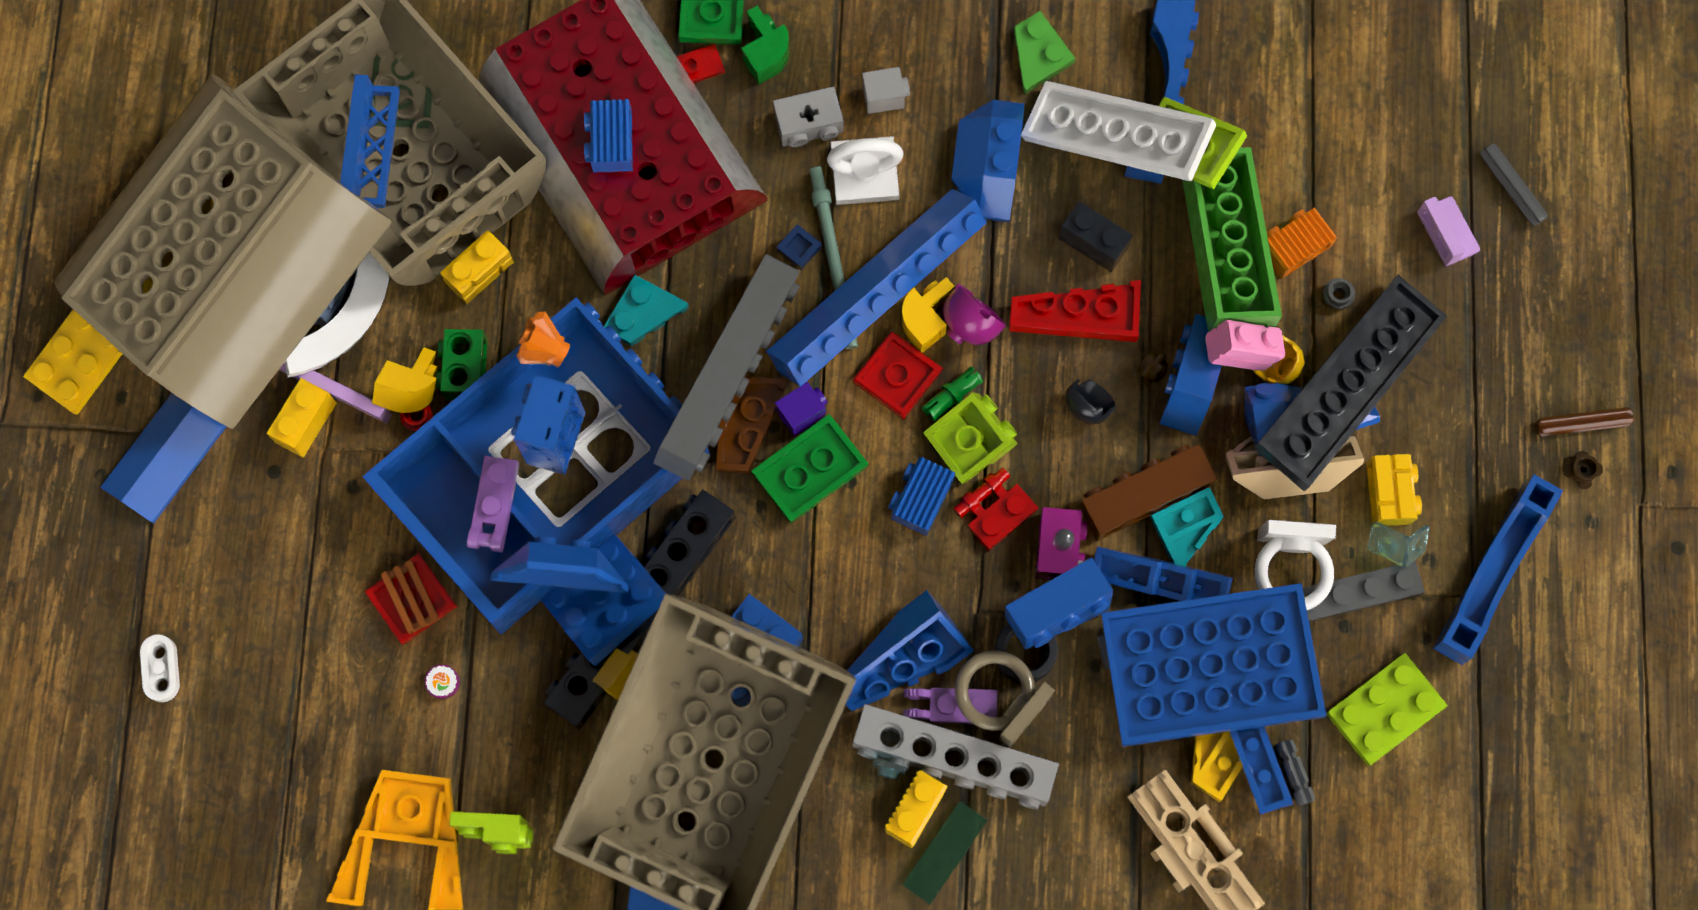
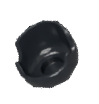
M1079 379L1074 381L1065 392L1066 405L1073 417L1086 424H1100L1116 410V402L1112 396L1095 381L1088 379L1079 385Z

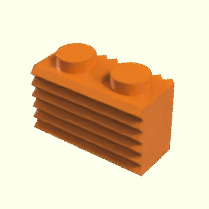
M1315 208L1308 212L1302 209L1289 218L1288 222L1290 224L1280 229L1278 226H1275L1267 232L1273 269L1280 279H1283L1332 247L1337 239Z

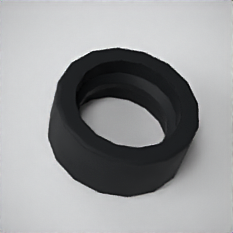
M1010 624L1004 626L997 636L994 650L1006 652L1007 643L1015 635ZM1055 636L1044 644L1046 652L1042 663L1030 670L1034 682H1038L1047 676L1056 662L1058 645ZM996 664L1004 676L1013 682L1021 683L1013 670L1007 666Z

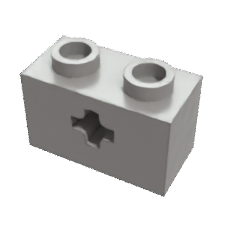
M835 87L773 101L774 115L783 147L788 145L800 147L807 144L810 140L818 138L830 140L843 133V117ZM806 117H810L813 122H808Z

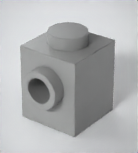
M900 67L862 73V87L867 114L904 108L905 97L910 96L907 77H901Z

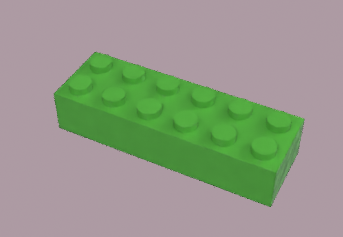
M1243 147L1238 150L1214 189L1193 180L1187 181L1182 179L1208 332L1217 328L1225 320L1276 327L1282 317L1251 147Z

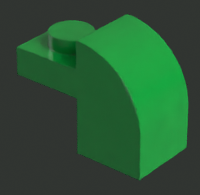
M757 5L747 11L748 25L757 39L742 47L741 50L744 64L757 84L760 85L779 74L786 66L789 59V35L785 24L776 28L771 16L768 13L763 14Z

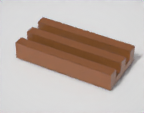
M411 559L401 566L393 567V570L381 573L382 579L409 634L440 620ZM409 571L427 608L429 617H423L403 573ZM397 577L418 621L412 624L392 579Z

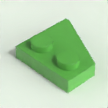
M1041 11L1014 27L1015 43L1018 49V63L1022 76V89L1025 94L1075 63L1076 58Z

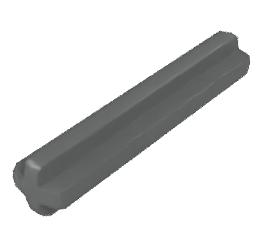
M1491 144L1485 147L1480 152V156L1530 224L1536 226L1548 217V214L1498 146Z

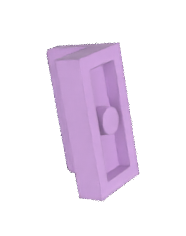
M1435 196L1423 202L1417 213L1446 267L1480 251V247L1453 197L1438 201Z

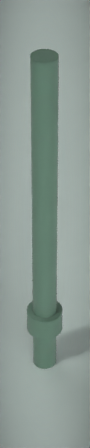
M814 167L809 170L813 187L811 198L813 207L817 208L835 292L845 283L829 207L832 201L830 191L825 187L822 168ZM857 338L845 347L846 350L858 348Z

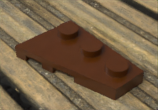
M745 376L750 381L742 397L740 398L735 395L732 402L737 404L731 418L728 422L722 420L719 425L724 430L718 440L716 472L750 473L776 412L775 402L782 398L788 384V379Z

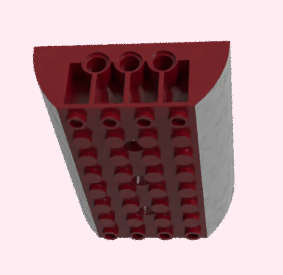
M580 0L495 48L482 68L479 76L480 84L545 156L546 170L539 191L604 296L630 282L634 275H642L768 201L761 187L640 0ZM583 65H589L592 68L590 74L585 77H579L574 74V71ZM628 99L632 109L633 171L593 172L591 162H585L584 144L590 142V132H585L584 112H590V101ZM646 166L654 167L657 170L655 177L650 180H644L639 176L640 170Z

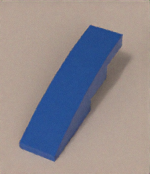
M1097 546L1094 562L1109 584L1179 601L1229 594L1233 579L1196 568Z

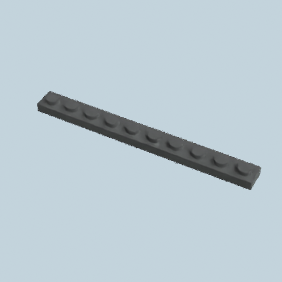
M1416 561L1334 580L1327 597L1316 607L1307 610L1309 622L1424 594L1425 591ZM1318 584L1304 587V597L1310 595L1317 588ZM1105 635L1097 637V642L1104 669L1109 670Z

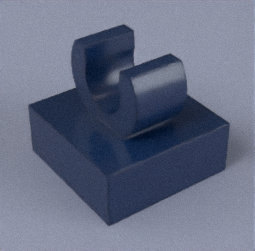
M797 224L776 248L779 254L799 270H802L822 248V243Z

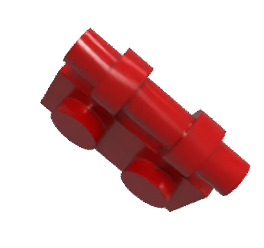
M1003 467L994 475L992 473L987 475L983 479L984 483L972 493L968 491L961 497L962 501L953 508L960 518L969 511L976 517V519L968 524L967 528L988 552L1039 509L1018 484L1008 492L1004 489L1002 484L1010 478V474ZM993 493L998 500L985 510L980 505V502Z

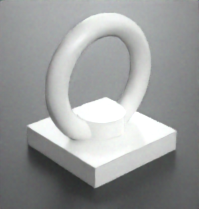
M894 137L831 142V151L828 154L827 162L833 169L836 205L899 200L896 165L903 158V150L894 142Z
M1268 520L1258 528L1257 541L1268 543L1261 549L1255 563V580L1258 589L1273 588L1268 578V566L1276 552L1279 550L1289 553L1311 552L1320 565L1321 577L1317 588L1304 598L1307 610L1319 605L1329 594L1334 581L1333 563L1323 545L1336 538V525Z

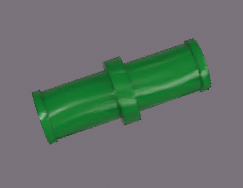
M968 367L965 372L951 383L946 382L941 386L942 390L921 406L926 417L931 415L929 420L935 422L952 406H956L963 401L962 398L983 383V379L977 371L973 374L975 371L973 367Z

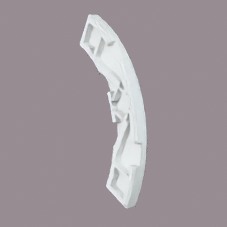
M370 252L355 270L354 285L344 307L328 324L304 337L284 362L288 377L305 374L327 365L352 348L369 329L380 310L389 281V274Z

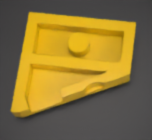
M1230 731L1195 736L1191 784L1220 802L1243 767Z

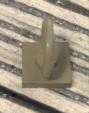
M997 650L985 651L970 658L960 669L955 682L956 702L965 718L982 729L992 731L1004 730L998 742L1007 748H1011L1055 692L1051 686L1044 682L1035 693L1034 679L1025 663L1010 653ZM988 664H1001L1009 667L1016 673L1022 686V693L1001 717H989L980 713L972 705L968 694L971 677L979 668Z

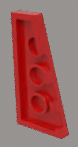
M1141 280L1130 281L1127 285L1115 286L1114 283L1101 285V288L1089 290L1075 288L1070 289L1067 293L1060 294L1045 292L1012 297L1009 331L1137 342L1139 337Z

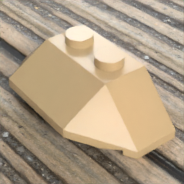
M1350 436L1306 491H1303L1262 455L1259 456L1258 451L1253 448L1255 444L1252 437L1237 445L1234 450L1226 452V460L1233 480L1263 499L1328 492L1364 463V457L1356 437Z

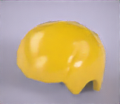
M1283 335L1284 358L1277 363H1273L1265 371L1253 370L1255 374L1269 384H1291L1300 376L1305 364L1300 347Z

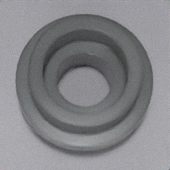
M1335 278L1324 286L1322 296L1324 302L1330 308L1343 310L1348 308L1354 301L1355 290L1349 281ZM1333 291H1340L1343 294V299H1336L1333 296Z

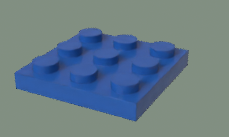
M612 534L598 549L629 585L628 593L554 587L541 599L557 622L594 666L600 663L655 613L666 594L615 534Z

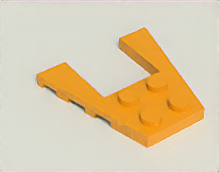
M381 770L364 810L366 812L359 828L356 829L352 839L353 842L345 861L341 864L337 880L327 897V902L363 906L373 840L378 838L438 846L428 910H463L456 829L449 825L450 813L454 812L451 779Z

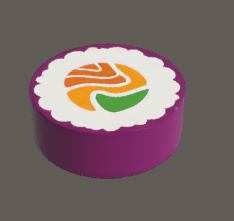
M437 665L428 671L425 677V686L427 691L435 698L448 699L458 691L460 678L452 667Z

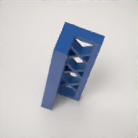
M355 74L340 183L360 197L361 189L373 181L378 186L377 198H361L370 202L376 208H385L400 90L398 86L372 85L368 75ZM390 96L389 105L378 113L372 106L373 97ZM378 122H381L386 127V133L374 142L369 136V129ZM377 151L382 157V163L370 171L365 166V159Z
M1265 726L1230 731L1260 814L1294 805Z

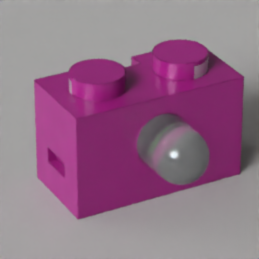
M1049 507L1042 508L1039 522L1035 578L1054 579L1085 561V553H1079L1080 540L1085 541L1087 533V521H1081L1082 511Z

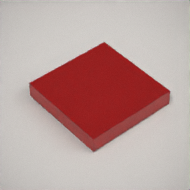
M891 331L854 377L853 383L901 419L905 420L941 374L943 368Z
M418 553L413 556L411 560L441 619L457 608V605L421 555ZM409 571L403 573L423 617H429L427 608ZM397 577L393 578L394 586L412 624L418 622ZM383 579L364 591L402 645H405L434 624L432 623L409 634Z

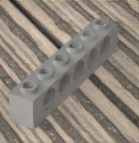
M866 704L864 705L852 748L858 749L857 754L862 757L876 760L877 756L890 759V765L906 770L909 769V766L923 769V772L935 779L940 780L942 775L955 779V785L966 789H973L974 785L987 789L986 794L995 798L1006 799L1007 795L1020 799V805L1031 809H1038L1039 805L1045 807L1049 802L1059 763ZM886 731H892L898 736L899 743L896 746L887 747L880 740L881 734ZM917 741H924L929 744L931 753L926 757L917 756L913 751L912 745ZM949 751L959 752L963 758V764L958 767L948 765L945 760V754ZM981 761L991 762L995 767V774L990 777L982 776L978 772L977 764ZM1015 770L1022 771L1027 777V784L1023 787L1013 785L1010 780V773Z

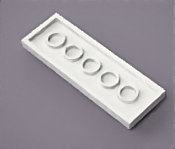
M1045 81L1021 136L1027 142L1192 181L1214 132L1216 123L1212 118Z

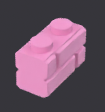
M1225 320L1217 328L1212 329L1206 334L1207 353L1211 364L1265 371L1273 363H1277L1285 356L1280 328Z

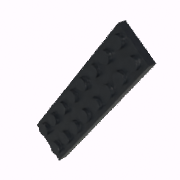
M1398 274L1253 448L1300 489L1306 491L1446 319L1447 315Z

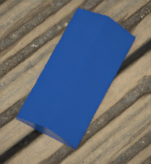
M171 393L100 488L154 524L227 426L200 412Z

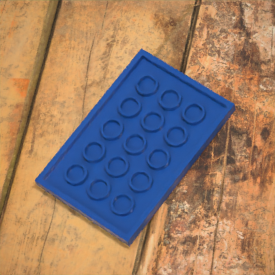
M1302 583L1101 613L1122 747L1326 717Z

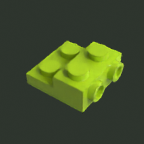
M972 392L923 432L951 471L955 472V476L961 484H966L989 464H994L1018 445L1014 440L1017 432L1007 420L1001 422L994 413L998 408L987 394L981 396L979 393Z
M470 812L450 813L449 825L457 829L459 835H464V838L483 839V842L492 846L491 850L496 851V853L517 854V848L526 849L532 847L533 827H529L528 821L520 815Z

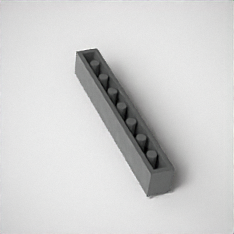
M765 254L660 445L653 462L654 464L687 481H690L695 470L700 473L702 472L710 454L705 452L708 445L716 446L724 430L719 427L721 421L728 422L737 404L732 402L735 395L740 398L742 397L750 381L745 378L747 372L754 373L763 357L758 354L760 348L762 347L767 350L775 334L774 331L770 330L773 323L778 326L781 324L788 310L783 307L785 301L787 300L792 303L800 287L795 283L800 271Z

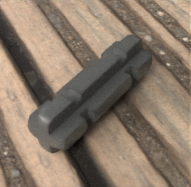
M1289 739L1278 743L1276 750L1279 758H1283L1282 766L1290 787L1295 790L1293 795L1296 803L1300 806L1313 802L1315 795L1312 787L1307 785L1309 779L1300 756H1296L1298 750L1294 741Z

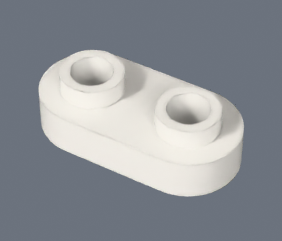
M152 635L143 642L140 649L143 690L149 698L157 702H167L176 696L180 687L177 648L175 643L166 636ZM160 648H164L165 655L162 658L157 659V650ZM167 680V688L164 691H159V683Z

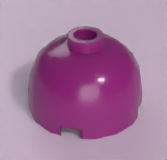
M959 283L944 302L942 310L943 320L949 327L946 333L958 344H961L963 341L972 345L986 344L991 342L1006 327L1004 321L983 301H979L973 296L971 291Z

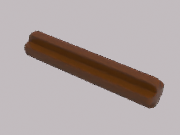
M1616 408L1542 417L1536 421L1538 435L1542 437L1629 426L1633 423L1634 417L1631 408Z

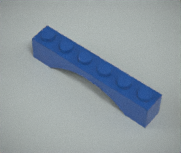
M1157 0L1150 36L1155 42L1163 61L1165 73L1164 97L1183 104L1184 97H1179L1180 87H1186L1189 69L1184 68L1185 58L1191 59L1194 40H1189L1190 30H1196L1199 12L1194 11L1196 0ZM1126 166L1124 177L1162 183L1164 175Z
M1535 474L1522 484L1434 644V650L1460 665L1473 658L1489 628L1491 619L1506 587L1527 550L1551 515L1563 490Z

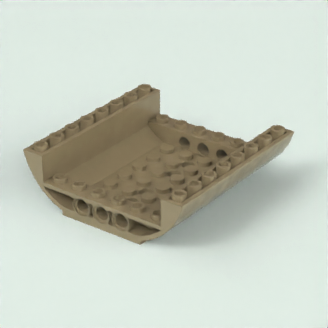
M211 74L54 279V285L62 295L61 299L142 372L200 412L234 429L393 221L373 204L347 189L232 92L234 90L220 77ZM233 172L234 179L232 184L224 188V177L228 173ZM208 199H213L212 210L204 214V203ZM172 251L173 260L170 265L164 267L163 257L166 253ZM151 277L153 280L152 288L144 294L143 283Z

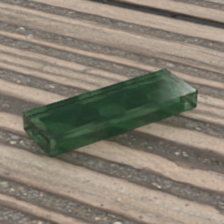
M959 801L902 886L931 905L988 820Z

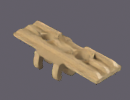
M1166 769L1127 797L1162 844L1152 851L1150 855L1156 862L1161 859L1176 879V882L1172 885L1178 893L1192 885L1209 910H1257L1265 904L1234 862L1243 854L1239 848L1236 850L1208 813L1210 808L1207 804L1197 811ZM1175 812L1183 817L1181 831L1173 832L1168 829L1166 825L1168 814ZM1198 820L1225 857L1222 861H1216L1191 827L1192 822ZM1211 869L1222 870L1225 874L1226 882L1223 887L1214 888L1208 883L1207 875Z

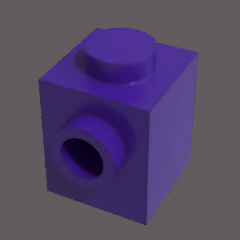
M806 382L775 402V408L779 417L795 437L826 416V407L824 405L828 402L818 387L812 389L810 384Z

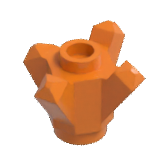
M537 312L534 317L528 318L525 330L518 341L521 346L516 356L521 364H546L548 366L552 364L559 367L568 353L571 344L565 342V338L560 336L546 312Z

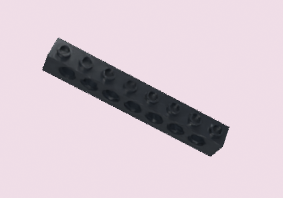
M704 489L701 490L698 496L695 494L691 495L683 507L685 513L678 522L673 520L663 535L666 539L659 548L654 546L644 559V563H646L644 568L651 576L658 573L667 576L666 584L661 587L666 594L675 596L681 594L736 519L734 510ZM701 521L706 524V529L703 533L695 535L688 531L689 526L693 522ZM682 547L687 551L685 558L680 561H673L669 558V554L674 548ZM658 610L616 648L626 654H629L631 650L637 653L647 637ZM613 650L611 653L608 654V659H609V657L611 656V654L614 652V650ZM582 652L580 655L578 653L573 654L565 666L566 674L560 682L558 680L553 681L544 695L547 697L544 704L578 730H581L607 694L606 691L592 681L601 668L592 667ZM577 680H585L588 682L587 691L579 696L573 695L571 693L572 684Z

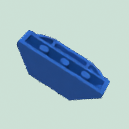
M992 100L959 120L951 181L960 193L975 199L986 220L1010 221L1023 125L1024 103Z
M536 536V542H528L491 573V581L619 593H628L629 587L598 548H590L591 541L570 540V546L557 545V538Z

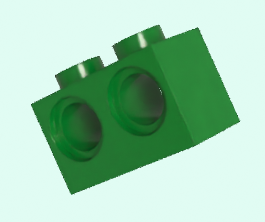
M444 329V339H439L438 357L442 359V370H437L436 388L441 391L445 400H454L486 373L488 338L484 330ZM459 345H470L469 350L465 354H455V349ZM458 375L468 376L465 384L461 386L453 385V380Z

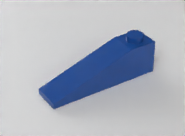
M1261 383L1257 386L1245 387L1244 420L1255 445L1303 387L1279 383ZM1376 407L1371 410L1356 430L1380 422V415Z
M927 590L902 608L847 670L856 678V682L845 704L851 711L887 697L890 690L904 684H908L909 687L919 683L918 678L933 672L939 675L946 672L974 651L946 611Z

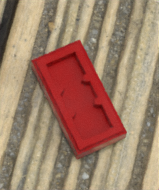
M715 44L677 56V59L693 83L726 73Z

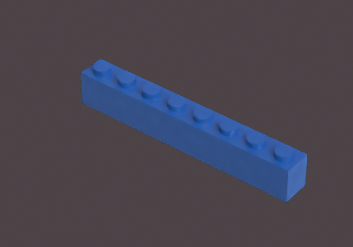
M954 189L950 190L771 346L766 352L778 372L800 387L987 223L975 199Z

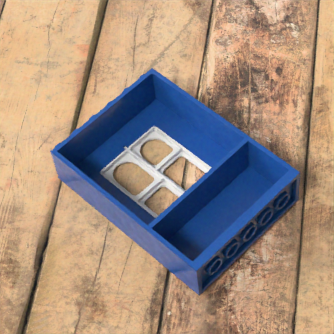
M577 297L550 319L560 336L565 338L564 341L571 344L568 353L559 367L552 364L550 366L546 364H521L516 356L521 346L520 344L362 476L500 635L538 604L554 586L491 581V573L528 542H536V536L557 538V545L570 546V540L591 541L590 548H598L612 534L618 535L682 479L653 463L660 445L682 407L681 402L675 396L667 397L662 389L664 385L653 372L647 375L641 366L643 362L632 349L625 351L620 343L621 338L616 331L609 325L604 328L598 319L600 315L588 302L583 305ZM538 375L573 385L576 391L583 390L594 395L599 403L598 416L591 425L578 435L571 459H578L598 481L596 489L563 517L558 518L552 514L535 494L537 487L555 472L539 468L526 479L517 475L503 551H491V547L480 546L479 549L468 548V534L472 525L484 457L502 458V449L514 440V436L511 435V429L515 417L522 415L525 406L522 403V396L526 385H532L534 376ZM607 429H622L630 434L633 439V454L617 471L609 473L587 450V446ZM484 525L483 533L493 534L495 526Z

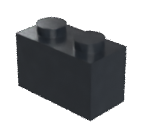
M1080 201L1062 225L1059 235L1061 241L1111 273L1128 250L1133 237L1132 234Z

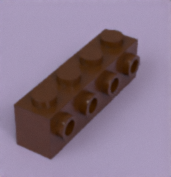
M1188 444L1183 445L1170 453L1172 457L1160 462L1159 458L1144 464L1141 467L1143 471L1133 476L1130 472H1127L1112 481L1114 485L1102 490L1101 486H1098L1083 495L1085 499L1081 501L1079 508L1096 541L1104 539L1170 505L1213 486L1217 477L1200 445L1197 444L1189 448Z

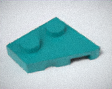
M634 275L604 328L608 325L611 326L622 342L633 346L643 340L649 332L663 327L666 321L681 312L683 314L686 312L689 304Z
M1209 487L1149 517L1171 563L1187 566L1188 561L1207 540V536L1217 527L1224 516Z

